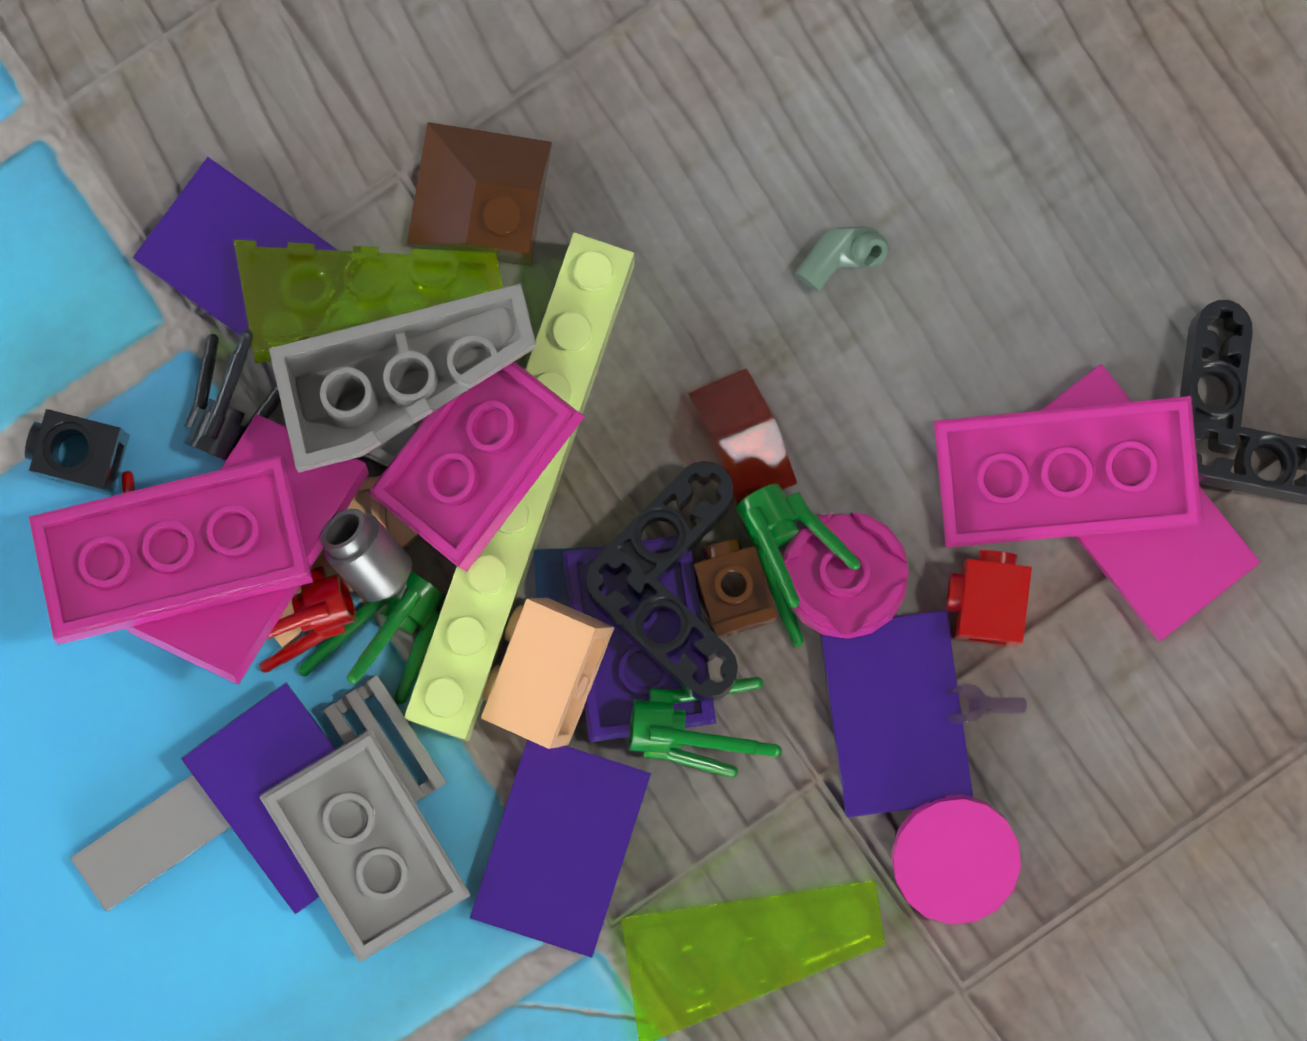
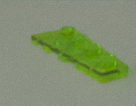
M234 240L249 330L253 333L251 343L255 364L272 361L269 348L503 288L497 255L493 252L413 249L411 254L379 253V247L353 246L352 251L316 250L315 244L288 242L287 248L257 247V242L251 240Z
M876 880L621 918L639 1041H656L886 945Z

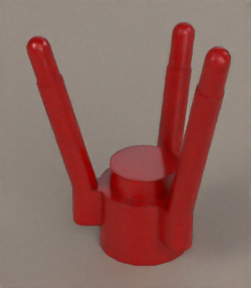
M323 566L311 569L313 582L300 585L301 593L295 594L291 599L294 614L279 619L267 639L298 627L304 632L312 631L260 663V670L262 672L268 673L323 640L345 633V625L356 621V611L351 593L345 580L339 573L327 577Z

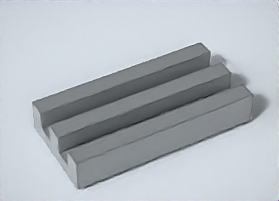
M378 675L368 680L363 686L345 695L343 699L324 709L325 714L344 743L357 737L343 715L352 708L354 709L366 730L371 728L416 803L447 784L444 776L409 722L404 719V714ZM372 695L376 696L429 778V780L418 786L364 702Z

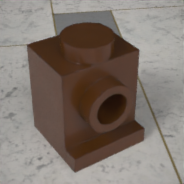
M737 538L703 548L702 552L705 561L695 563L693 567L711 630L720 639L776 623L778 617L770 597L756 547L752 546L741 549L739 539ZM729 574L740 575L746 583L745 592L738 597L727 596L721 588L722 579Z

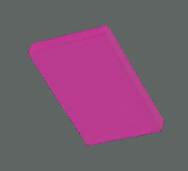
M514 361L427 415L368 493L457 567L468 571L585 416Z

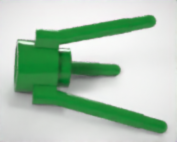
M771 484L744 498L735 509L745 526V532L753 546L756 547L760 563L791 643L795 647H800L803 645L804 639L798 626L796 615L791 609L799 606L800 598L778 547L786 544L799 533L795 522L800 519L850 569H859L861 562L809 509L800 492L786 497L779 484Z
M411 571L404 588L398 594L388 599L366 602L356 612V621L345 625L346 632L328 638L299 666V674L301 676L309 675L384 606L380 615L386 621L348 673L347 681L350 684L359 682L397 629L412 635L418 626L420 628L394 696L396 703H405L438 622L440 613L436 609L445 598L444 594Z
M760 677L736 679V683L728 695L759 689L763 686V680ZM650 688L649 701H633L629 731V750L643 751V758L665 759L709 773L734 778L738 775V769L734 765L682 750L683 745L778 757L782 754V748L778 744L685 730L686 712L685 710L674 709L673 704L697 699L689 695L682 688L673 690Z

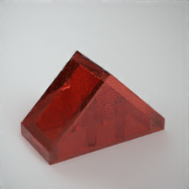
M747 368L688 394L719 465L725 468L732 479L733 497L737 505L744 498L765 486L779 484L784 491L798 484L776 420Z

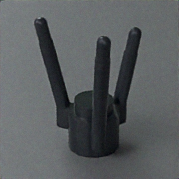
M247 329L242 331L216 400L209 399L216 363L219 337L216 334H210L207 337L193 406L184 425L190 428L184 442L185 444L223 460L228 459L254 416L258 414L268 419L281 402L276 384L245 426L241 425L245 413L229 407L253 339L252 331Z

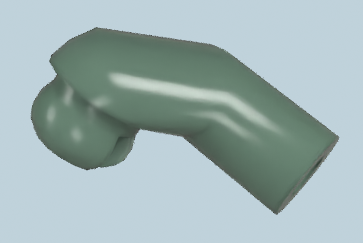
M837 227L829 229L794 274L806 286L819 292L837 268L876 267L880 265L888 255V242L879 231L871 227Z

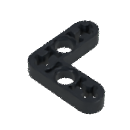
M1216 300L1209 303L1191 320L1188 329L1180 397H1192L1196 444L1204 438L1208 439V449L1210 451L1226 455L1237 448V443L1240 445V448L1234 460L1218 457L1206 466L1202 465V455L1197 453L1199 482L1204 485L1307 505V474L1294 480L1295 485L1292 484L1297 469L1307 471V440L1241 427L1253 334L1252 321L1248 312L1240 304L1231 300ZM1218 318L1224 319V329L1233 332V336L1221 345L1219 360L1203 361L1202 358L1207 359L1216 352L1218 340L1217 333L1213 330H1208L1207 326L1211 325ZM1202 376H1215L1225 384L1228 398L1224 406L1212 407L1201 400L1198 394V382ZM1266 448L1277 455L1281 471L1276 480H1264L1254 473L1251 466V456L1255 449ZM1233 465H1234V473L1231 472V469H1232Z
M701 461L685 468L594 559L588 569L586 583L589 598L609 620L684 691L697 700L711 702L722 699L734 687L738 671L736 656L726 643L660 582L712 530L731 507L734 488L730 475L725 468L714 462ZM696 480L700 484L706 485L713 480L718 483L716 498L719 502L715 505L706 500L700 502L690 512V520L698 524L691 530L682 515L667 505L671 501H675L679 510L682 511L693 498L691 483ZM663 521L674 526L679 536L678 543L674 549L664 554L652 553L646 549L641 537L644 529L651 523ZM623 569L629 572L627 587L639 600L646 589L654 594V596H651L639 605L632 620L627 619L623 615L631 610L630 601L616 590L608 596L601 592L604 588V579L601 574L604 571L608 570L614 575L619 574ZM662 609L676 615L680 621L681 628L675 639L667 643H656L646 636L643 624L646 617L653 611ZM692 633L701 638V640L693 643V651L706 662L712 661L715 657L723 661L720 667V675L724 680L719 684H716L711 679L705 680L701 685L694 680L697 675V666L685 653L678 664L669 659V657L674 656L685 647Z

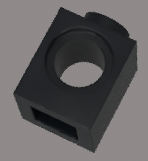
M46 409L42 423L34 422L30 428L24 456L26 459L32 460L29 471L40 478L113 496L130 435L120 427ZM71 436H85L89 445L88 455L85 460L75 467L62 466L59 460L61 444Z

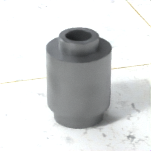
M347 509L335 515L322 531L321 544L324 547L326 560L361 599L368 602L388 599L398 594L404 588L412 568L411 557L374 515L363 513L359 509Z

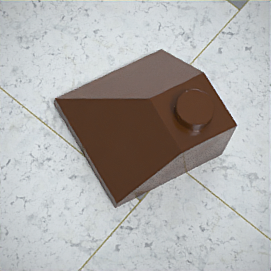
M427 122L407 247L532 266L552 142Z

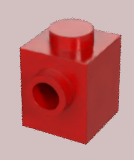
M979 550L978 560L967 559L962 564L961 574L951 572L947 589L946 610L956 612L953 639L1018 647L1023 644L1032 567L1016 565L1017 554Z

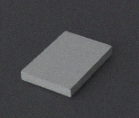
M371 728L259 796L359 963L471 896Z

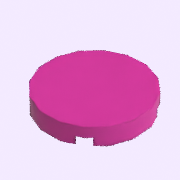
M851 512L850 515L839 514L834 516V513L818 516L860 560L861 566L857 570L850 569L806 525L799 529V533L791 540L784 554L785 565L800 598L799 606L791 609L803 624L825 636L850 639L871 634L892 620L905 600L909 570L904 547L888 526L867 514Z
M958 794L945 796L946 798L936 799L931 803L928 801L916 807L898 828L891 850L895 881L907 903L926 918L950 925L976 922L997 911L1014 891L1021 870L1019 842L1006 818L984 800Z

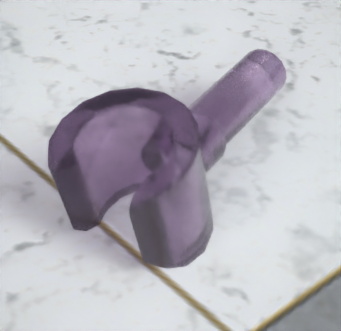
M973 684L951 687L946 691V694L960 693L969 702V710L966 715L954 714L947 716L948 721L956 725L977 721L983 714H1023L1027 709V702L1024 698L990 697Z

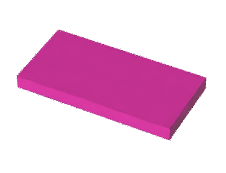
M1100 364L1042 410L1132 401L1105 367ZM1201 487L1203 525L1074 536L1158 642L1170 635L1261 563Z
M1191 396L934 421L946 548L1203 525Z
M256 414L221 469L284 455L311 568L323 549L321 534L324 527L335 515L347 510L369 474L367 465L354 458L298 473L295 467L287 427ZM299 586L129 627L126 630L130 634L239 685Z
M283 454L29 516L53 639L58 645L313 582L288 467Z

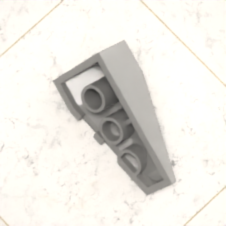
M521 283L269 348L295 467L298 473L365 455L535 349L537 345Z

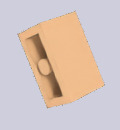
M549 598L526 599L524 606L520 605L515 609L507 624L505 640L510 643L502 664L496 665L488 676L482 699L487 701L481 719L548 749L569 745L615 627Z

